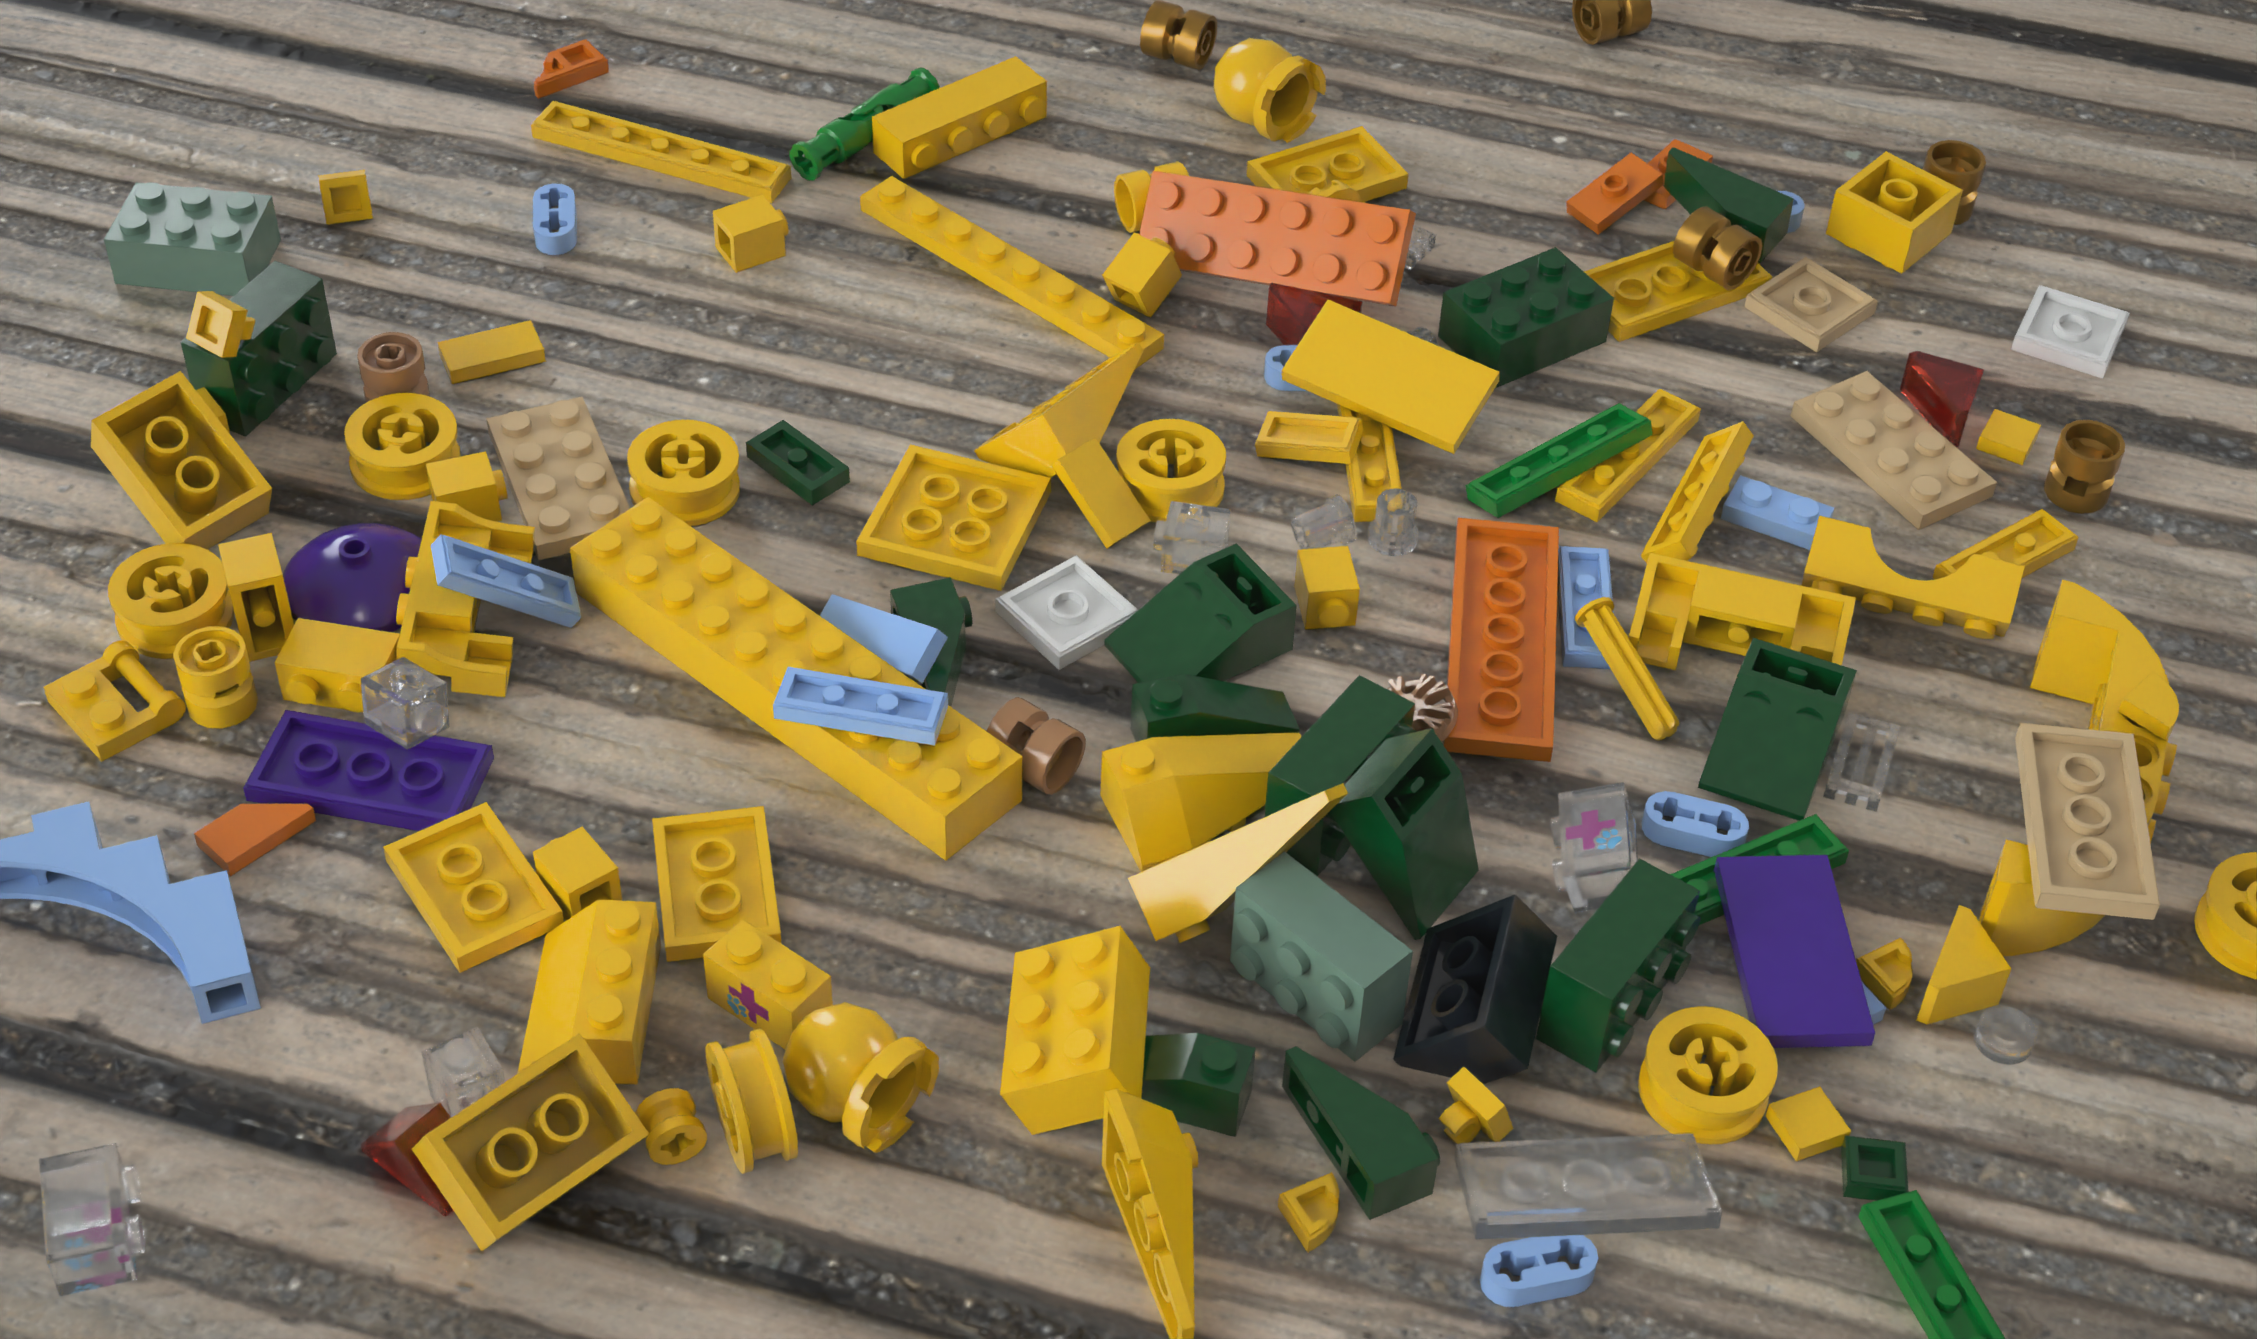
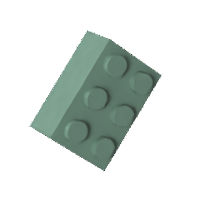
M154 182L135 183L104 238L115 284L190 292L213 291L219 295L235 296L268 267L281 241L273 199L270 195L251 194L244 191L210 190L202 187L190 188L160 185Z
M1285 851L1236 887L1230 962L1241 976L1247 980L1255 981L1275 997L1282 1009L1290 1014H1296L1316 1030L1320 1038L1328 1046L1338 1048L1354 1062L1402 1025L1413 955L1412 949Z

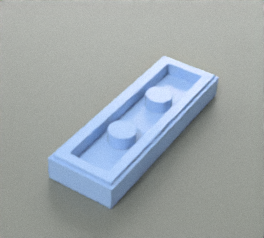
M442 534L431 544L438 586L572 628L580 620L581 612L574 578Z
M1558 546L1557 587L1563 667L1610 669L1586 627H1579L1575 621L1577 612L1587 603L1601 597H1609L1613 601L1609 549Z
M833 594L820 614L822 618L913 681L923 684L948 638L937 628Z
M787 667L773 704L774 719L935 746L948 708V693Z

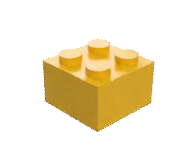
M1886 151L1835 191L1826 234L1842 242L1847 247L1855 249L1877 260L1885 267L1894 269L1902 274L1952 233L1963 190Z

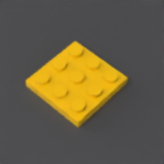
M910 444L856 541L857 556L945 578L951 577L954 580L1002 591L1051 493V478Z

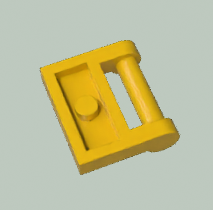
M125 640L113 642L105 649L101 658L43 687L50 705L101 762L175 724L186 711V704L178 694L163 688L139 662L137 650ZM123 676L145 699L149 707L137 712L111 682Z

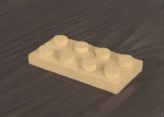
M1868 371L1793 403L1791 417L1918 530L1993 497L1997 482Z
M583 396L486 418L491 441L524 525L535 527L534 551L538 561L570 553L572 546L630 509Z
M2020 723L2015 741L2035 908L2154 920L2160 902L2134 734Z

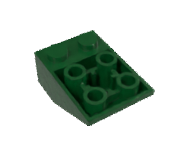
M1236 543L1189 565L1105 639L1104 645L1138 683L1182 674L1226 681L1293 650L1297 605Z
M1753 638L1738 672L1698 788L1800 821L1804 819L1844 718L1857 670Z
M1433 728L1387 738L1345 784L1348 794L1329 811L1414 940H1419L1425 935L1427 929L1436 922L1479 871L1462 773Z

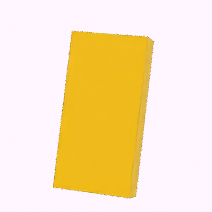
M531 320L437 342L439 355L451 384L546 362L544 347Z
M1268 411L1255 442L1257 457L1351 464L1364 431L1362 418Z
M1095 437L1060 457L1051 465L1106 549L1151 521Z

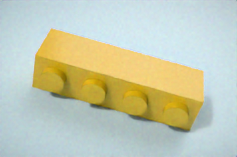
M1016 56L872 116L873 153L899 176L906 179L1046 118L1047 81Z

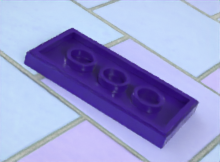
M285 710L243 789L246 801L262 804H309L313 807L314 813L420 831L471 809L494 760L492 745Z
M1828 855L1717 857L1714 873L1749 1021L1765 1034L1773 1048L1872 1046L1875 1030Z

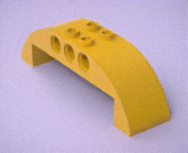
M2062 580L2037 653L2030 688L2093 704L2088 726L2090 730L2134 734L2151 844L2156 820L2151 819L2153 813L2162 815L2170 791V783L2162 781L2161 778L2162 775L2168 777L2170 774L2177 745L2168 743V738L2166 741L2121 714L2118 710L2122 699L2151 672L2154 671L2169 684L2168 677L2158 655L2147 639L2120 611L2084 587L2074 582ZM2006 839L1980 912L1979 922L2002 956H2015L2043 951L2069 942L2094 927L2105 915L2035 908L2028 845Z

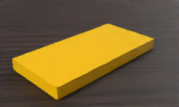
M1674 241L1584 271L1614 298L1608 332L1618 342L1747 297V294L1773 277L1757 262L1750 276L1740 286L1733 290H1727L1707 278L1703 271L1697 272L1676 259L1673 255Z
M1331 300L1326 301L1281 370L1282 380L1452 454H1455L1499 382V371Z

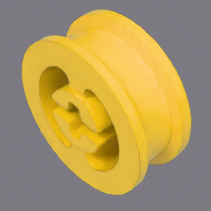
M416 393L384 395L360 406L348 419L344 432L346 446L350 453V472L356 484L374 496L390 500H410L430 495L426 464L461 456L460 448L456 441L458 431L454 414L439 400Z
M1158 419L1132 428L1119 441L1116 451L1118 472L1152 522L1179 524L1195 521L1210 514L1221 503L1225 490V480L1222 473L1226 465V450L1221 439L1208 428L1187 420ZM1168 464H1174V478H1168Z
M697 420L662 422L640 433L628 449L627 463L631 475L629 492L634 506L649 497L689 526H697L722 517L738 500L740 494V479L737 473L739 466L738 447L727 432L715 425ZM706 469L711 471V473L706 475ZM662 471V476L657 475V473Z
M167 543L152 546L124 560L116 568L109 580L108 598L111 608L115 613V624L121 640L129 642L139 654L152 658L174 659L175 646L185 635L196 629L208 626L230 628L235 613L222 561L205 548L185 543Z
M2257 852L2234 855L2221 862L2215 868L2207 884L2206 892L2197 905L2194 916L2197 935L2209 954L2228 969L2253 979H2257Z
M1696 1006L1684 1008L1663 1018L1653 1029L1639 1072V1094L1650 1116L1668 1132L1682 1139L1700 1144L1733 1142L1751 1133L1762 1121L1768 1106L1769 1096L1777 1078V1058L1765 1034L1746 1018L1716 1007ZM1703 1055H1706L1705 1062L1703 1064L1701 1063V1059ZM1711 1086H1715V1087H1714V1090H1713V1093H1712V1096H1710V1095H1709L1710 1088H1711Z
M759 1028L750 1031L749 1041L722 1048L718 1041L707 1043L705 1054L711 1089L726 1141L739 1171L742 1174L751 1172L754 1168V1161L779 1153L786 1161L797 1158L798 1140L788 1092L775 1052L763 1029Z

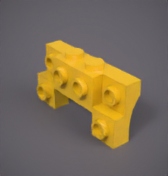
M430 501L418 557L409 556L407 561L405 587L410 588L409 594L400 593L396 622L397 625H402L397 644V671L451 677L452 692L497 697L506 696L513 660V637L474 633L481 599L437 585L431 544L442 534L531 564L534 552L535 527L495 522L468 512L455 503Z
M1649 553L1628 638L1645 664L1676 670L1683 642L1746 656L1753 638L1842 665L1856 598Z

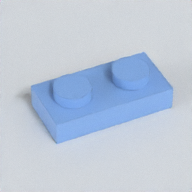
M1740 475L1723 505L1721 519L1810 550L1819 516L1832 518L1834 507Z

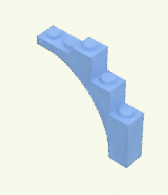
M89 801L31 815L33 832L0 840V899H31L79 906L104 914L130 926L150 939L167 954L183 974L194 995L202 1024L261 1009L227 870L170 884L158 836L102 848L101 838Z

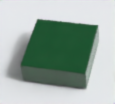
M1845 1135L1841 1146L1843 1197L1878 1201L1908 1192L1905 1142Z

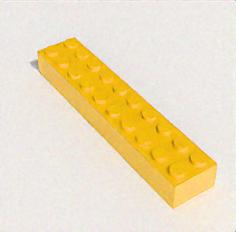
M645 498L570 548L576 593L945 861L1022 801L1023 756L949 705L935 746L774 719L773 704L787 667L920 689L925 688L651 498Z

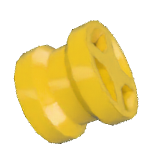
M667 1088L653 1093L638 1105L635 1114L649 1133L645 1141L649 1157L655 1163L662 1165L678 1164L694 1157L704 1148L707 1142V1132L703 1123L694 1117L696 1114V1104L692 1095L687 1090Z

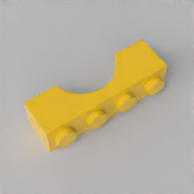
M1819 516L1801 586L1855 597L1857 601H1861L1863 608L1876 613L1888 614L1893 609L1913 614L1912 619L1924 625L1942 626L1943 622L1964 627L1963 631L1970 636L1980 639H1993L1995 635L2004 637L2009 628L2025 566L1973 553L1961 568L1946 577L1926 581L1910 579L1896 573L1882 561L1874 547L1869 527Z

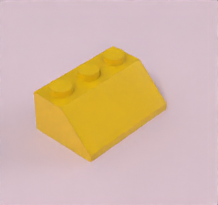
M596 900L545 935L518 1073L580 1033L615 1084L638 1085L661 950L656 902Z

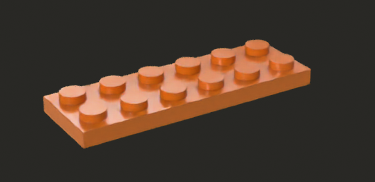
M1152 171L1139 235L1149 240L1156 237L1170 245L1175 251L1174 258L1180 271L1396 307L1416 213L1402 208Z
M1458 517L1455 538L1447 686L1457 704L1458 717L1453 730L1443 742L1448 752L1551 762L1554 738L1559 527Z

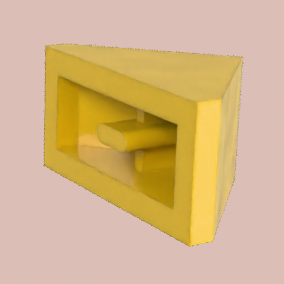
M1959 905L1927 986L1916 1021L1928 1025L1999 1005L2011 972V967L1970 908Z

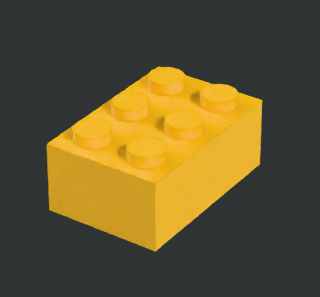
M181 371L91 421V448L165 544L185 543L209 549L269 514L272 487Z
M1121 926L1015 953L1000 1095L1032 1135L1102 1119L1104 1115L1105 1091L1118 1089L1142 1099L1150 966Z
M578 1033L424 1135L412 1150L481 1251H484L647 1137L649 1133L582 1035Z

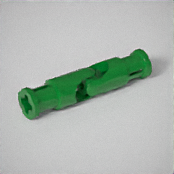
M922 67L916 68L911 72L907 80L900 84H890L854 107L846 116L836 118L824 125L811 140L797 142L792 146L789 155L794 169L804 179L813 181L820 177L823 169L830 164H840L852 157L870 142H873L872 116L939 89L940 86L937 79L929 70Z

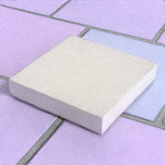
M2039 285L2015 335L2011 350L2103 379L2130 313Z
M1077 555L995 599V612L1059 670L1104 646L1105 639L1138 611L1135 606Z

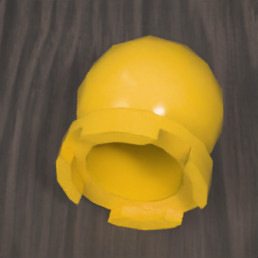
M1248 38L1229 47L1215 66L1213 89L1217 101L1232 119L1255 126L1260 135L1273 142L1282 139L1289 143L1304 134L1314 122L1317 115L1312 113L1311 110L1316 102L1318 92L1325 96L1326 78L1319 65L1299 55L1292 57L1280 44L1271 40Z
M844 1002L814 1010L801 1020L792 1032L786 1045L783 1066L789 1092L810 1114L831 1123L842 1122L843 1134L849 1141L863 1149L867 1147L873 1152L879 1153L893 1145L914 1123L905 1115L914 1105L920 1091L929 1097L931 1096L939 1073V1056L915 1037H901L898 1039L895 1031L876 1011Z

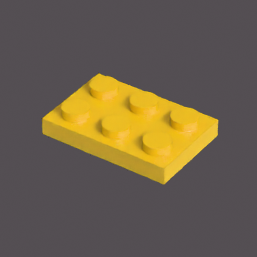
M1363 126L1247 161V177L1255 186L1308 194L1315 187L1324 191L1332 186V180L1337 179L1357 191L1361 201L1366 202L1407 189L1409 174Z
M487 802L383 847L386 862L459 973L538 938L564 922L562 909Z
M764 806L652 819L667 962L703 958V954L742 919L782 944Z

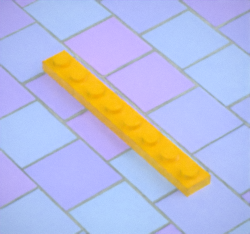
M895 177L887 178L860 196V208L864 213L1109 358L1139 343L1143 353L1135 368L1137 369L1164 349V334Z

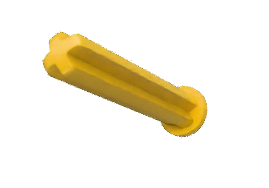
M1609 597L1595 599L1584 605L1575 616L1577 625L1579 627H1586L1651 737L1660 741L1672 736L1677 732L1679 720L1612 612L1614 609L1613 601Z

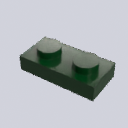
M785 420L778 422L746 442V453L750 460L812 506L850 483V470L847 465Z

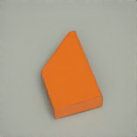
M587 39L551 51L547 54L543 63L544 69L541 76L537 77L534 81L535 96L539 99L609 73L608 60Z
M239 804L195 832L194 836L197 846L232 876L314 823L316 818L314 809L309 804Z

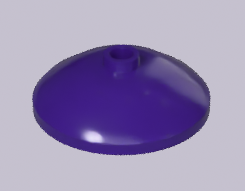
M378 523L346 525L315 537L295 553L283 572L293 619L296 621L298 618L386 632L400 629L402 625H397L396 622L400 593L409 594L410 588L405 587L407 561L409 556L418 557L422 539L409 531Z

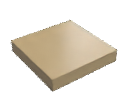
M1805 257L1747 294L1744 307L1810 349L1818 352L1874 315L1878 301Z

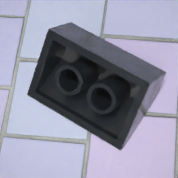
M1516 894L1427 929L1393 1060L1399 1066L1452 1078L1461 1068L1465 1067L1482 1084L1506 1076H1512L1528 1069L1558 936Z

